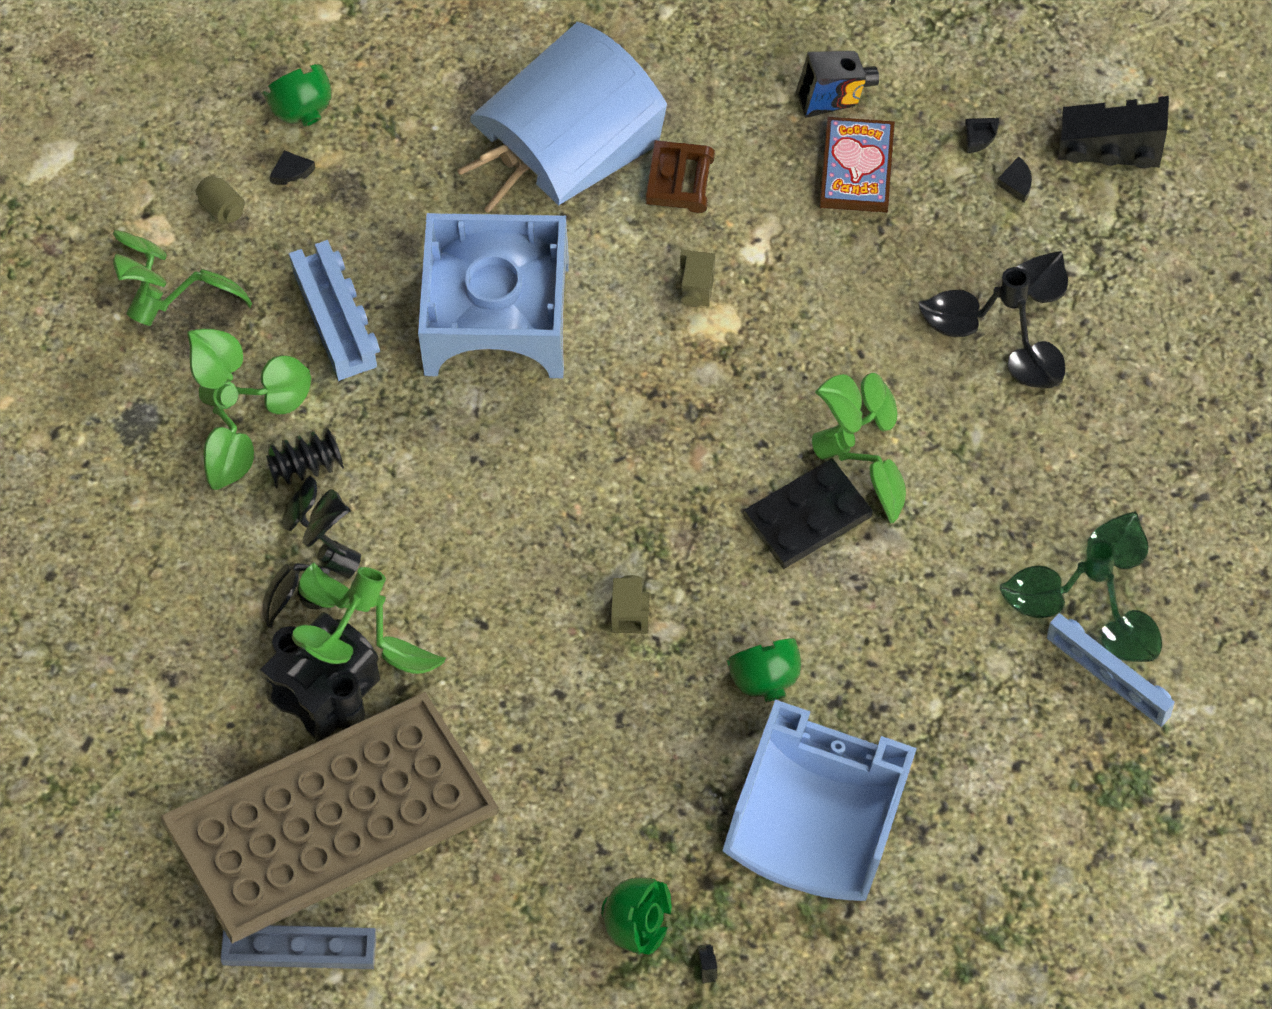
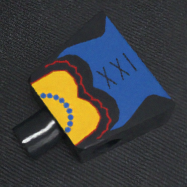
M855 51L808 52L796 89L805 118L854 107L859 102L863 87L877 86L879 84V72L876 66L863 67L859 55Z

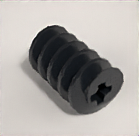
M327 427L323 428L321 440L312 431L309 433V442L307 444L298 435L295 437V447H292L286 439L282 440L280 452L273 443L268 445L266 459L275 489L278 488L279 477H282L288 485L292 484L293 473H296L301 481L306 480V469H310L315 477L319 476L320 465H323L329 473H332L334 461H337L342 469H344L336 438Z

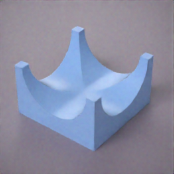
M427 213L418 328L424 376H438L441 365L447 359L457 354L472 350L497 349L528 356L547 370L549 378H563L565 271H569L566 216Z

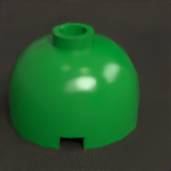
M310 65L312 72L303 74L301 68L294 70L272 82L268 86L271 91L270 93L263 91L262 94L269 108L277 118L290 124L302 122L304 127L310 126L322 119L320 113L328 107L332 98L331 84L322 65Z
M794 638L773 641L774 645L766 647L758 645L730 656L729 660L726 661L731 677L739 690L751 697L764 696L765 702H772L775 699L779 700L786 697L785 689L796 683L801 671L800 652Z
M635 877L621 881L611 891L609 896L605 898L601 907V915L604 919V926L609 938L617 946L629 952L653 954L660 947L667 933L668 927H661L664 919V913L671 915V893L667 884L648 877Z

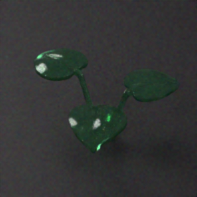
M1136 511L1113 518L1092 532L1087 543L1085 562L1078 563L1076 571L1064 586H1061L1062 580L1059 574L1046 566L1024 568L1013 575L1008 581L1000 584L1002 596L1015 610L1029 617L1048 618L1060 613L1064 609L1065 600L1062 594L1070 591L1082 573H1086L1092 581H1106L1112 616L1115 621L1107 623L1102 629L1101 642L1103 647L1118 659L1128 662H1151L1158 659L1161 654L1162 637L1156 622L1140 610H1131L1123 617H1121L1118 611L1114 587V566L1119 569H1131L1142 564L1148 555V540Z

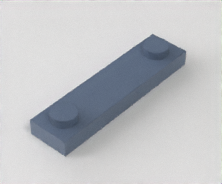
M269 925L233 944L223 930L221 963L222 966L374 969L376 928Z

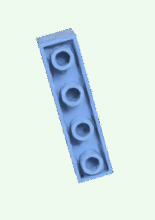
M328 240L315 244L316 254L305 257L303 250L300 249L289 253L295 279L336 377L340 381L376 368L375 354L380 352V348L375 334H368L365 329V325H368V319L363 306H356L353 298L357 297L351 278L344 279L341 271L345 270V266L340 252H333Z

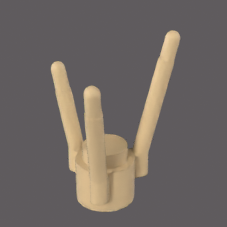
M505 144L481 155L479 159L468 163L457 171L459 175H462L498 157L501 158L507 167H517L515 172L484 208V211L487 213L498 204L519 177L530 169Z

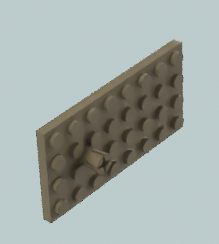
M423 692L161 815V823L233 944L497 815L499 807L427 693Z

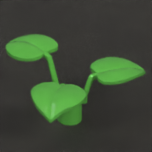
M121 230L113 231L116 240L132 249L143 252L147 259L146 266H143L135 260L119 254H115L113 258V265L118 280L135 279L141 281L140 288L137 290L126 312L135 321L151 326L159 309L166 312L169 304L196 280L204 281L241 297L248 307L251 308L252 302L236 282L221 274L201 269L200 272H194L165 300H162L163 292L149 284L161 287L166 286V280L151 271L154 256L165 260L167 257L166 252L145 238Z
M195 329L188 331L187 334L190 345V369L193 378L200 385L199 398L204 404L214 406L213 413L219 415L229 427V429L224 427L214 428L208 435L204 446V470L207 482L211 489L219 490L242 478L251 468L254 459V447L251 439L246 434L236 433L237 426L224 412V409L233 406L237 402L239 394L265 395L264 403L269 412L275 414L290 413L297 409L305 400L311 385L310 370L296 358L280 355L270 359L262 370L261 383L264 388L236 387L230 381L233 380L232 372L240 368L243 362V350L239 341L224 331Z
M876 373L867 374L863 378L861 394L856 383L848 375L841 374L831 377L815 393L825 401L839 424L813 434L812 446L814 452L821 460L838 455L840 461L851 459L873 462L869 467L873 487L890 524L894 523L898 519L906 499V487L898 467L890 459L882 461L878 455L849 453V451L855 445L854 433L873 419H875L878 428L883 432L891 430L895 426L898 416L895 398L882 377ZM862 399L866 408L870 411L864 418H861L862 412L860 410Z
M315 562L302 574L298 588L304 598L325 608L334 606L347 608L336 631L332 635L319 627L311 625H300L294 629L292 633L294 643L319 660L332 664H341L350 660L353 648L339 640L355 609L368 612L370 608L375 606L376 645L383 649L381 656L386 662L405 672L421 674L439 667L446 659V657L423 650L404 640L389 636L383 637V604L386 597L380 595L386 578L381 572L369 567H360L350 589L325 574Z

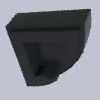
M999 118L965 119L967 153L981 151L994 141L998 132Z
M284 150L269 176L270 182L277 185H287L288 182L302 177L305 179L316 168L315 162Z
M1018 156L998 178L997 185L1024 203L1030 194L1032 175L1028 165Z
M698 945L697 950L702 984L716 982L717 962L713 945Z

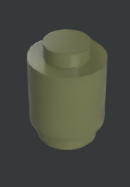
M208 176L198 184L195 192L198 202L219 223H233L242 216L245 205L244 199L222 178Z

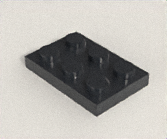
M831 458L744 509V518L784 570L871 518L873 510L834 459Z

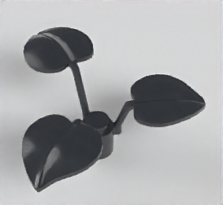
M1062 251L1041 255L1023 262L1017 267L1006 269L1002 274L1001 287H994L992 296L981 310H979L980 304L978 299L964 290L944 291L928 300L919 301V310L926 322L939 333L950 337H965L974 334L979 327L978 318H982L987 314L997 298H1000L1004 305L1009 308H1019L1024 349L1015 350L1009 356V373L1017 382L1037 388L1057 387L1064 379L1066 367L1062 353L1055 345L1047 341H1040L1031 346L1028 339L1026 301L1029 295L1036 302L1049 303L1062 298L1067 292L1068 276Z
M308 476L301 488L290 499L283 514L282 526L285 530L292 531L300 521L307 528L303 536L304 545L310 547L318 539L324 542L317 555V559L321 561V566L318 567L327 575H329L330 571H333L349 579L359 567L361 554L330 539L325 533L351 510L342 501L339 493L330 489L315 505L309 522L306 513L315 503L317 482L315 478ZM296 563L291 567L285 564L271 580L263 601V616L269 628L273 629L275 618L292 597L297 587L299 572L305 571L310 565Z

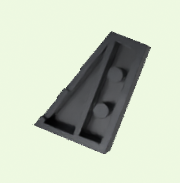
M1169 96L1158 97V103L1139 105L1137 99L1126 100V106L1106 108V103L1063 107L1058 160H1068L1073 163L1094 162L1108 166L1119 164L1137 166L1139 168H1160L1168 130Z

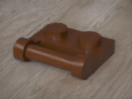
M655 140L646 204L687 208L694 213L705 212L708 205V198L705 195L710 164L714 162L715 150L706 145ZM687 160H695L697 162L692 193L682 192Z

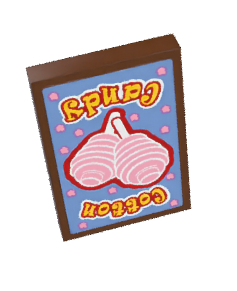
M841 117L827 118L820 208L888 213L895 121Z

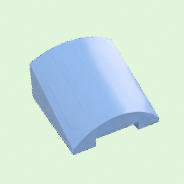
M576 22L472 114L470 122L491 142L499 138L538 175L536 185L557 205H560L652 150L655 140L660 141L667 103L647 73L627 51L601 31L586 24Z
M775 699L738 800L723 852L751 871L780 885L826 898L866 901L917 748L881 736L877 745L808 721L810 711Z

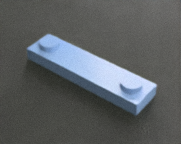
M1059 613L1050 622L1047 634L1049 641L1160 727L1168 721L1175 702L1164 688L1152 685L1085 633L1083 627L1077 621L1066 619Z

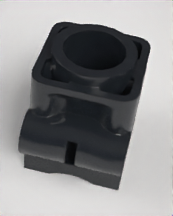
M322 612L310 625L319 627L332 635L336 631L341 619L335 620L327 613ZM347 623L339 640L353 648V654L347 662L332 664L319 660L294 643L292 633L296 627L286 626L274 634L272 644L275 655L260 669L262 678L267 682L266 695L268 701L281 712L289 713L299 718L307 733L318 742L329 737L337 727L344 730L364 721L366 713L362 698L380 681L377 665L379 658L375 649L349 623Z

